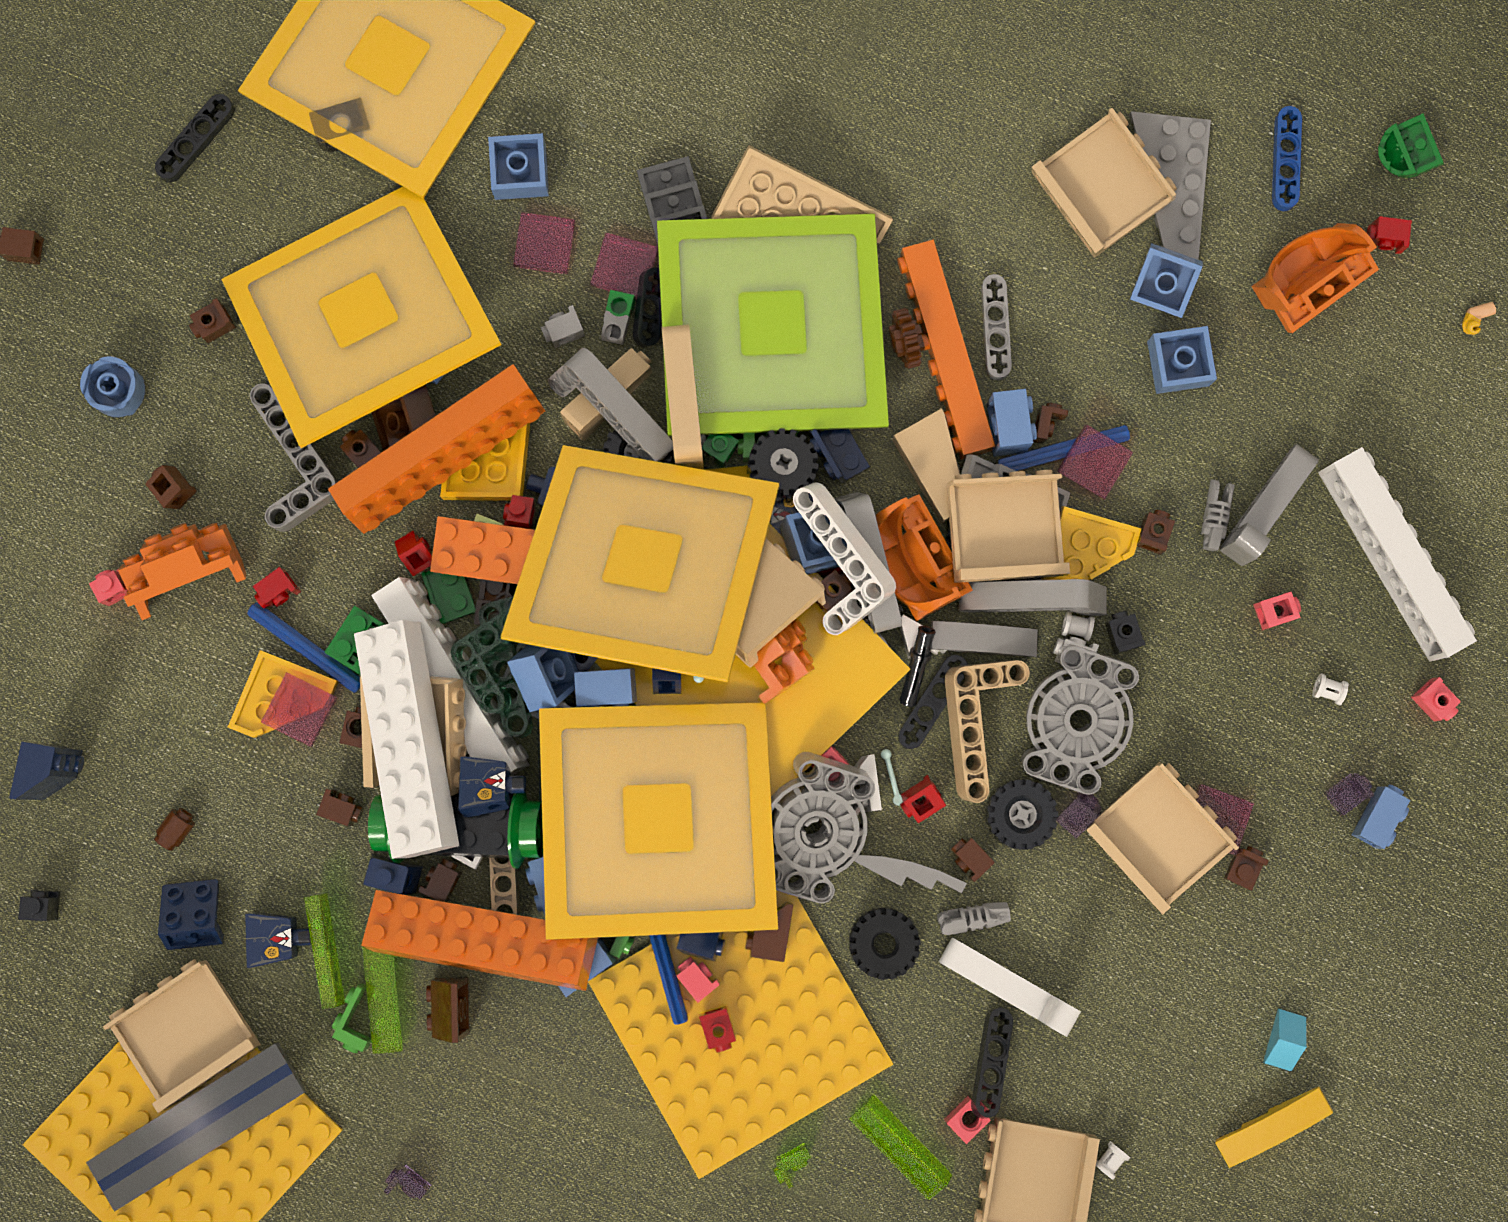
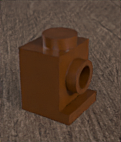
M217 298L212 300L211 304L189 315L193 321L189 324L191 331L197 339L202 337L207 343L237 328L225 306ZM212 318L209 324H204L206 320Z
M361 429L358 432L351 430L342 438L344 443L340 448L357 468L381 453ZM359 444H363V450L355 452L354 449Z
M162 465L156 468L152 473V477L145 483L163 508L181 509L197 492L196 488L190 486L175 466Z
M1154 510V513L1148 512L1144 516L1137 547L1160 555L1167 550V544L1175 524L1174 520L1169 519V513ZM1154 525L1162 527L1161 534L1155 533Z
M834 570L821 581L825 588L826 603L823 606L818 601L815 603L826 614L853 591L850 588L853 585L844 572L839 574ZM830 585H836L839 588V592L836 594L830 593L828 589Z
M326 788L316 815L345 826H353L354 822L358 823L364 807L353 803L354 797L340 792L338 797H336V790Z
M961 838L951 847L953 854L957 857L954 862L964 873L968 871L972 873L968 878L973 882L977 881L995 863L972 838H968L966 841Z
M443 858L437 867H431L425 881L429 882L428 885L421 886L418 892L437 901L448 903L462 872L456 869L458 866L456 863Z

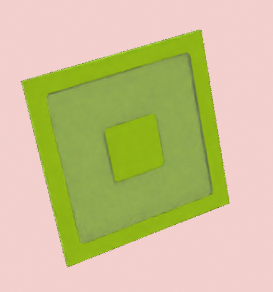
M875 214L657 221L662 327L687 324L690 326L700 435L757 433L771 430L778 432L781 428H785V431H790L791 429L795 431H808L815 428L816 430L889 427ZM664 358L667 435L672 436Z

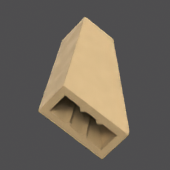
M631 348L607 370L631 394L652 373L651 366L649 365L651 360L642 351L636 353ZM582 393L560 411L564 423L583 441L606 420Z
M941 408L895 434L892 441L940 523L943 524L946 521L950 523L947 483L955 480V475H960L945 414Z

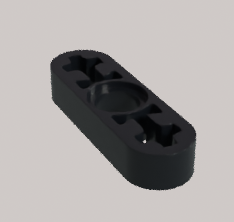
M657 267L644 270L639 277L633 339L641 347L652 346L660 339L662 314L660 274ZM653 276L654 279L658 280V283L652 286V282L648 281V277ZM652 291L651 293H657V295H646V292ZM647 299L653 301L656 307L652 315L647 314L644 310V303ZM643 319H644V320H652V319H653L654 321H653L652 323H648V321L643 322L642 320H643ZM647 329V332L651 333V338L646 339V336L642 335V330Z

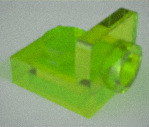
M805 1143L775 1158L777 1167L773 1168V1171L779 1183L785 1182L788 1189L794 1186L788 1170L792 1168L793 1171H797L808 1164L807 1160L811 1158Z

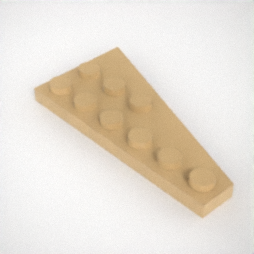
M748 145L711 216V219L875 214L877 243L881 242L893 221L891 216Z

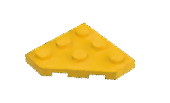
M530 423L517 430L514 436L506 438L495 445L490 452L474 459L468 467L459 469L449 476L441 485L440 497L443 500L511 501L512 495L523 496Z
M1061 506L1060 522L1064 563L1069 562L1070 574L1058 577H1042L1041 580H1092L1109 570L1112 566L1127 560L1135 554L1141 528Z
M260 650L228 728L253 738L262 736L327 708L336 690L338 681Z

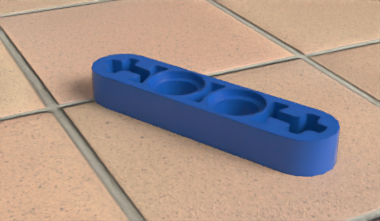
M1293 106L1282 108L1274 121L1272 202L1275 208L1280 211L1291 210L1297 204L1300 197L1302 115L1299 109ZM1286 114L1289 115L1291 120H1294L1289 126V132H1285L1287 120H1282ZM1288 139L1292 141L1294 150L1292 152L1284 151L1281 148L1282 140ZM1283 165L1290 166L1293 170V177H1283L1280 174V167ZM1285 185H1290L1287 188V197L1292 199L1288 203H1285V200L1280 198L1285 192Z

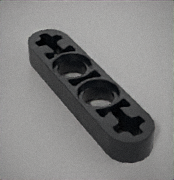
M223 94L212 96L155 163V171L162 180L172 183L180 179L233 117L235 108L227 96ZM218 104L222 106L224 105L226 107V111H218L216 106ZM209 113L217 119L216 123L207 116ZM202 122H208L211 125L209 132L204 135L198 134V125ZM183 143H192L193 150L190 154H180L179 149ZM174 154L182 160L181 164L173 158ZM166 164L172 166L174 169L172 173L165 171L164 166Z
M952 655L942 663L898 733V741L903 748L908 750L915 749L924 741L947 705L946 697L939 699L933 695V686L937 683L945 684V679L939 676L941 673L945 676L946 672L950 669L948 666L949 662L959 661V666L968 665L963 657ZM962 672L959 673L957 676L958 684H960L964 678V674ZM922 706H928L933 711V717L928 722H923L918 717V710ZM912 719L918 725L926 727L924 732L920 728L916 732L915 737L918 739L916 743H905L906 737L903 735L904 732H911L915 726L910 724Z
M997 1008L990 1011L984 1021L971 1100L973 1113L981 1119L995 1116L1000 1109L1013 1028L1012 1014L1005 1008ZM1000 1015V1020L1004 1021V1025L998 1028V1023L994 1021V1018ZM997 1028H998V1033H997V1035L991 1036V1033L997 1032ZM991 1041L997 1042L1001 1047V1053L998 1057H994L989 1053L988 1045ZM986 1069H991L996 1074V1082L993 1085L987 1084L984 1080ZM981 1090H994V1093L987 1095L986 1091L982 1092ZM987 1096V1104L991 1105V1109L984 1112V1107L980 1106V1101H984Z

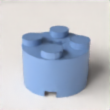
M102 357L95 363L88 365L81 376L80 388L85 399L92 407L107 416L123 417L133 415L144 399L145 384L143 377L133 367L119 358Z

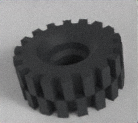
M887 908L872 909L865 915L860 916L851 929L852 932L849 935L850 954L856 965L870 977L880 980L896 979L897 976L906 974V971L915 965L914 962L919 957V946H921L918 930L907 916L897 910ZM880 933H889L895 939V949L890 954H879L874 948V939Z

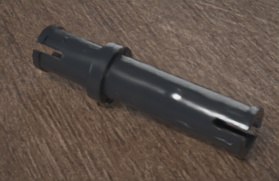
M929 626L918 627L914 647L909 652L911 657L909 663L910 670L906 674L899 698L900 703L908 707H913L917 704L926 664L931 660L932 653L930 649L936 632L935 629Z

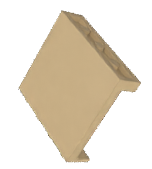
M1113 108L1109 109L1108 115L1044 162L1040 160L1032 166V174L1094 258L1174 201L1177 195L1174 192L1177 188L1168 176L1166 178L1163 177L1159 171L1161 168L1159 162L1153 155L1148 156L1143 150L1145 145L1142 139L1136 133L1131 134L1127 128L1129 123L1121 112L1116 113Z
M1039 470L1035 472L1036 475L1026 476L1025 471L1010 472L1009 477H999L998 473L982 474V478L973 479L971 474L955 475V480L947 483L954 583L1058 577L1070 574L1069 562L1064 563L1057 487V480L1062 478V474H1052V470Z
M767 537L736 650V655L750 668L759 661L757 652L813 603L818 601L822 606L826 603L823 584L816 577L811 578L808 576L798 561L794 560L792 562L786 556L782 547L776 543L773 545L767 540Z
M360 676L363 786L374 788L379 786V779ZM430 676L450 795L453 796L459 793L460 757H466L467 753L464 740L466 719L464 717L465 690L463 688V679Z
M1158 762L1090 822L1085 829L1163 915L1171 908L1170 904L1231 850H1237L1239 847L1234 843L1238 839L1227 826L1222 829L1215 822L1218 816L1208 805L1203 808L1196 801L1199 795L1189 784L1183 787L1177 780L1180 774L1170 763L1164 766L1161 762Z
M195 959L180 968L183 973L175 978L170 975L157 984L158 990L152 994H149L148 991L133 1000L134 1006L128 1010H125L124 1007L109 1016L111 1021L103 1026L105 1030L111 1028L155 1097L156 1101L152 1105L157 1113L167 1109L261 1045L207 960L198 963Z
M995 1117V1123L990 1124L988 1129V1141H991L990 1153L985 1152L983 1169L987 1170L985 1181H980L978 1197L982 1198L981 1208L975 1211L974 1222H1087L1100 1139L1093 1134Z

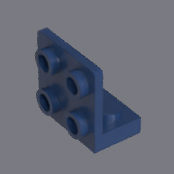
M815 428L811 431L814 438L810 439V442L814 445L817 454L820 457L824 455L827 459V462L823 465L833 481L838 479L843 484L871 468L849 429L824 430L819 433Z
M217 879L162 886L158 935L167 950L223 944L224 934L217 922L219 882Z

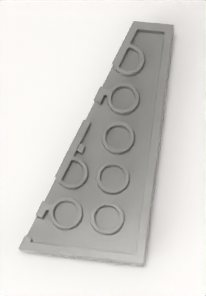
M1131 111L1129 114L1130 122L1133 124L1134 132L1139 135L1145 145L1143 150L1148 156L1153 155L1161 166L1159 169L1160 173L1164 178L1168 176L1177 188L1174 191L1177 194L1175 200L1155 214L1154 221L1159 231L1161 247L1199 260L1211 120Z

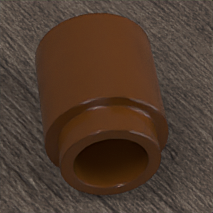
M183 808L178 810L171 809L156 830L157 835L154 837V840L163 848L173 851L175 847H179L195 826L192 820L193 815Z

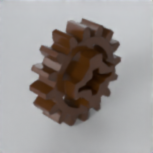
M908 309L895 310L892 313L893 325L889 326L892 349L894 353L896 352L897 357H901L905 368L909 369L920 366L922 363L920 358L922 357L921 351H924L920 325H917L916 320H912Z

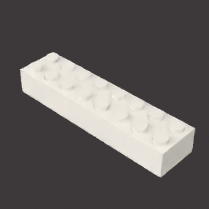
M1363 447L1318 473L1429 662L1448 658L1477 641L1474 637V628L1467 620H1464L1460 613L1458 601L1453 596H1450L1446 590L1445 579L1433 568L1429 552L1420 546L1416 539V530L1411 524H1407L1402 515L1403 509L1400 503L1395 499L1393 500L1388 491L1389 485L1383 476H1379L1374 468V459L1370 453L1365 452Z
M398 577L371 596L389 624L400 620L421 624L430 676L463 679V688L465 690L464 717L466 719L464 740L470 757L504 761L510 768L511 776L530 766L527 762L529 756L522 745H517L512 737L514 735L513 729L507 721L503 722L497 712L500 709L493 698H488L484 692V682L478 674L474 675L469 667L471 662L464 651H459L455 645V635L450 628H445L439 621L442 615L434 604L429 603L425 596L428 592L419 580Z
M400 620L355 633L354 637L392 859L411 858L459 846L421 624Z

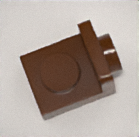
M1046 403V406L1042 405L1037 411L1035 423L1037 438L1033 442L1043 444L1048 437H1052L1055 421H1051V419L1064 420L1068 416L1069 410L1062 409V405L1056 403Z
M1247 846V849L1238 848L1224 879L1252 891L1263 865L1267 866L1269 860L1262 857V851Z

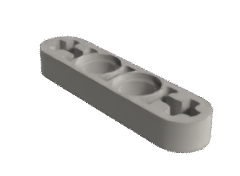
M992 274L987 276L981 285L985 366L987 375L991 379L999 381L1008 376L1012 367L1006 281L1002 276ZM991 282H995V285L1001 288L997 290L996 301L987 303V300L991 301L993 298L992 290L987 289V287L990 286ZM993 307L999 308L1003 313V318L999 321L991 320L988 316V310ZM993 334L1002 335L1005 341L1004 345L999 348L992 346L989 340L990 336ZM1005 352L1006 355L1001 354L1000 364L1006 367L1002 370L1001 374L997 373L996 369H992V366L996 363V355L990 356V353L999 354Z

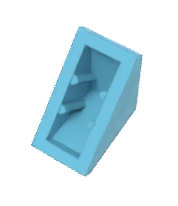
M1278 1009L1263 1063L1292 1071L1307 1047L1306 1017Z

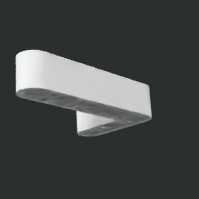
M812 483L796 490L793 496V503L856 588L823 617L825 630L832 635H839L856 625L892 596L896 589V582L826 487L820 483ZM808 493L812 495L813 502L810 501ZM825 515L829 518L830 525L826 522ZM842 538L846 541L847 548L843 545ZM859 561L864 565V570L859 566ZM876 584L880 586L881 593L877 590ZM857 600L860 601L862 608L858 606ZM838 615L841 617L843 624L839 621Z
M953 937L938 961L1066 1037L1081 1013L1076 1008Z

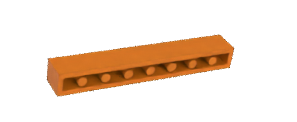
M934 239L902 248L900 258H897L901 274L905 273L908 283L905 284L906 293L909 299H913L916 307L913 309L914 320H916L917 325L921 324L924 351L928 350L931 360H928L931 376L936 375L938 386H935L939 402H944L948 428L951 427L954 435L951 438L954 453H959L962 460L967 455H980L990 452L994 449L995 443Z

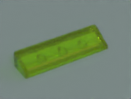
M324 893L304 897L322 1009L339 1007L345 1004L328 895Z
M362 946L372 1053L402 1052L394 956L373 952Z
M875 1095L869 1097L849 1118L928 1200L948 1185L952 1174Z

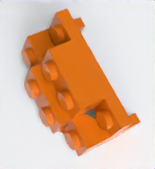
M1337 223L1333 227L1304 234L1287 244L1274 257L1265 277L1251 287L1264 309L1274 310L1286 331L1293 333L1379 270L1370 254L1377 247L1370 236L1358 225Z
M920 494L909 499L905 497L875 515L889 572L896 582V598L908 606L916 622L973 591L969 582L954 583L952 552ZM902 525L906 530L905 534H902ZM935 582L937 588L931 585V583Z
M186 523L170 529L171 533L163 537L159 533L144 540L145 544L140 548L142 557L139 554H135L124 559V564L118 570L128 590L124 595L127 606L135 605L141 620L152 616L148 609V599L207 575L229 568L236 582L245 580L246 571L243 561L226 524L218 526L217 523H213L198 530L195 524L187 527ZM202 551L209 553L207 555L208 559H205Z
M797 619L791 622L757 652L759 661L754 666L769 686L765 692L759 695L764 704L815 669L812 665L813 659L807 650L803 649V643L808 640L804 635L806 630ZM782 657V664L776 665L775 661Z

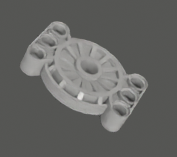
M1068 644L1061 647L1058 652L1059 663L1063 666V669L1057 670L1044 678L1034 689L1029 699L1026 711V726L1030 740L1035 747L1027 749L1022 754L1021 763L1024 770L1031 776L1090 795L1096 793L1101 787V778L1095 770L1114 761L1125 749L1131 737L1134 724L1133 709L1129 697L1124 690L1136 686L1139 681V674L1136 668L1127 662L1074 644ZM1071 650L1077 651L1079 655L1078 661L1073 665L1066 664L1064 660L1066 653ZM1101 659L1105 663V668L1101 673L1095 674L1091 670V665L1095 660ZM1122 669H1130V680L1125 683L1119 682L1118 673ZM1064 674H1069L1067 677H1062ZM1056 678L1057 681L1049 685L1045 691L1042 690L1050 681ZM1120 692L1121 695L1116 696L1115 693ZM1039 695L1040 699L1037 703L1036 711L1032 712L1034 702ZM1124 702L1127 708V719L1124 718V711L1121 705ZM1076 710H1085L1088 712L1090 723H1087L1084 727L1074 729L1070 724V717ZM1031 719L1035 720L1038 734L1035 736L1032 731ZM1124 726H1126L1125 734H1124V736H1123L1121 742H1119V740H1120V738H1121V736H1122V733H1123ZM1043 742L1045 745L1039 746L1038 743ZM1116 747V749L1111 753V755H1109V756H1107L1106 758L1102 759L1104 756H1106L1107 754H1109V753ZM1034 755L1042 759L1041 765L1035 769L1027 766L1028 759ZM1058 765H1066L1068 772L1064 777L1054 776V769ZM1092 774L1094 775V782L1090 786H1082L1080 784L1082 776Z
M802 752L793 761V768L799 778L793 779L781 786L771 796L776 890L816 903H826L833 898L835 893L834 885L829 877L835 876L848 868L859 856L865 844L867 816L861 802L873 796L875 784L863 769L814 753ZM814 764L810 772H802L805 765ZM840 772L836 780L828 781L830 774ZM866 780L862 788L854 789L858 781ZM859 813H860V824H859L858 817H857V815H858ZM820 818L822 821L821 828L816 833H806L803 825L808 827L811 823L818 822ZM793 875H800L796 882H788ZM825 883L821 890H814L817 884Z

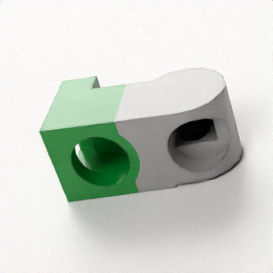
M610 290L603 320L602 341L620 345L624 344L632 310L636 302L635 295Z

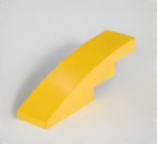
M1318 1086L1268 1109L1266 1114L1242 1124L1240 1129L1216 1139L1215 1143L1230 1168L1311 1127L1331 1115L1333 1110Z

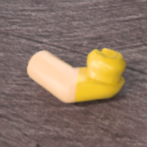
M1488 302L1469 308L1462 322L1463 331L1471 335L1479 333L1481 330L1479 328L1481 319L1496 314L1494 303Z

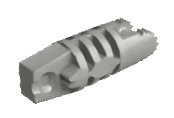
M1213 479L1210 480L1201 529V534H1204L1202 549L1208 551L1219 550L1221 539H1225L1235 488L1234 484H1226L1221 501H1217L1220 482Z
M997 902L983 903L982 906L978 904L974 905V907L967 906L966 909L961 907L943 911L937 914V920L941 924L942 934L951 935L965 933L968 930H981L983 927L991 928L1010 922L1011 916L1008 903Z

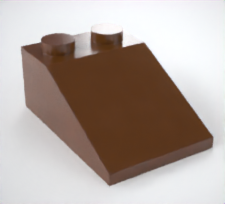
M468 977L432 979L431 985H427L426 988L427 1002H431V1014H427V1030L432 1031V1038L458 1043L469 1034Z

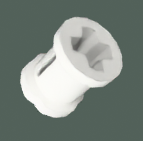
M1067 611L1063 620L1061 635H1076L1084 637L1085 641H1089L1093 632L1095 618L1091 616L1083 618L1072 615V612Z
M1321 673L1315 681L1312 696L1315 698L1321 696L1335 701L1337 705H1342L1347 696L1349 683L1346 681L1340 683L1328 679L1325 674Z
M1110 1141L1108 1143L1109 1148L1099 1161H1096V1167L1114 1180L1116 1177L1115 1172L1130 1157Z

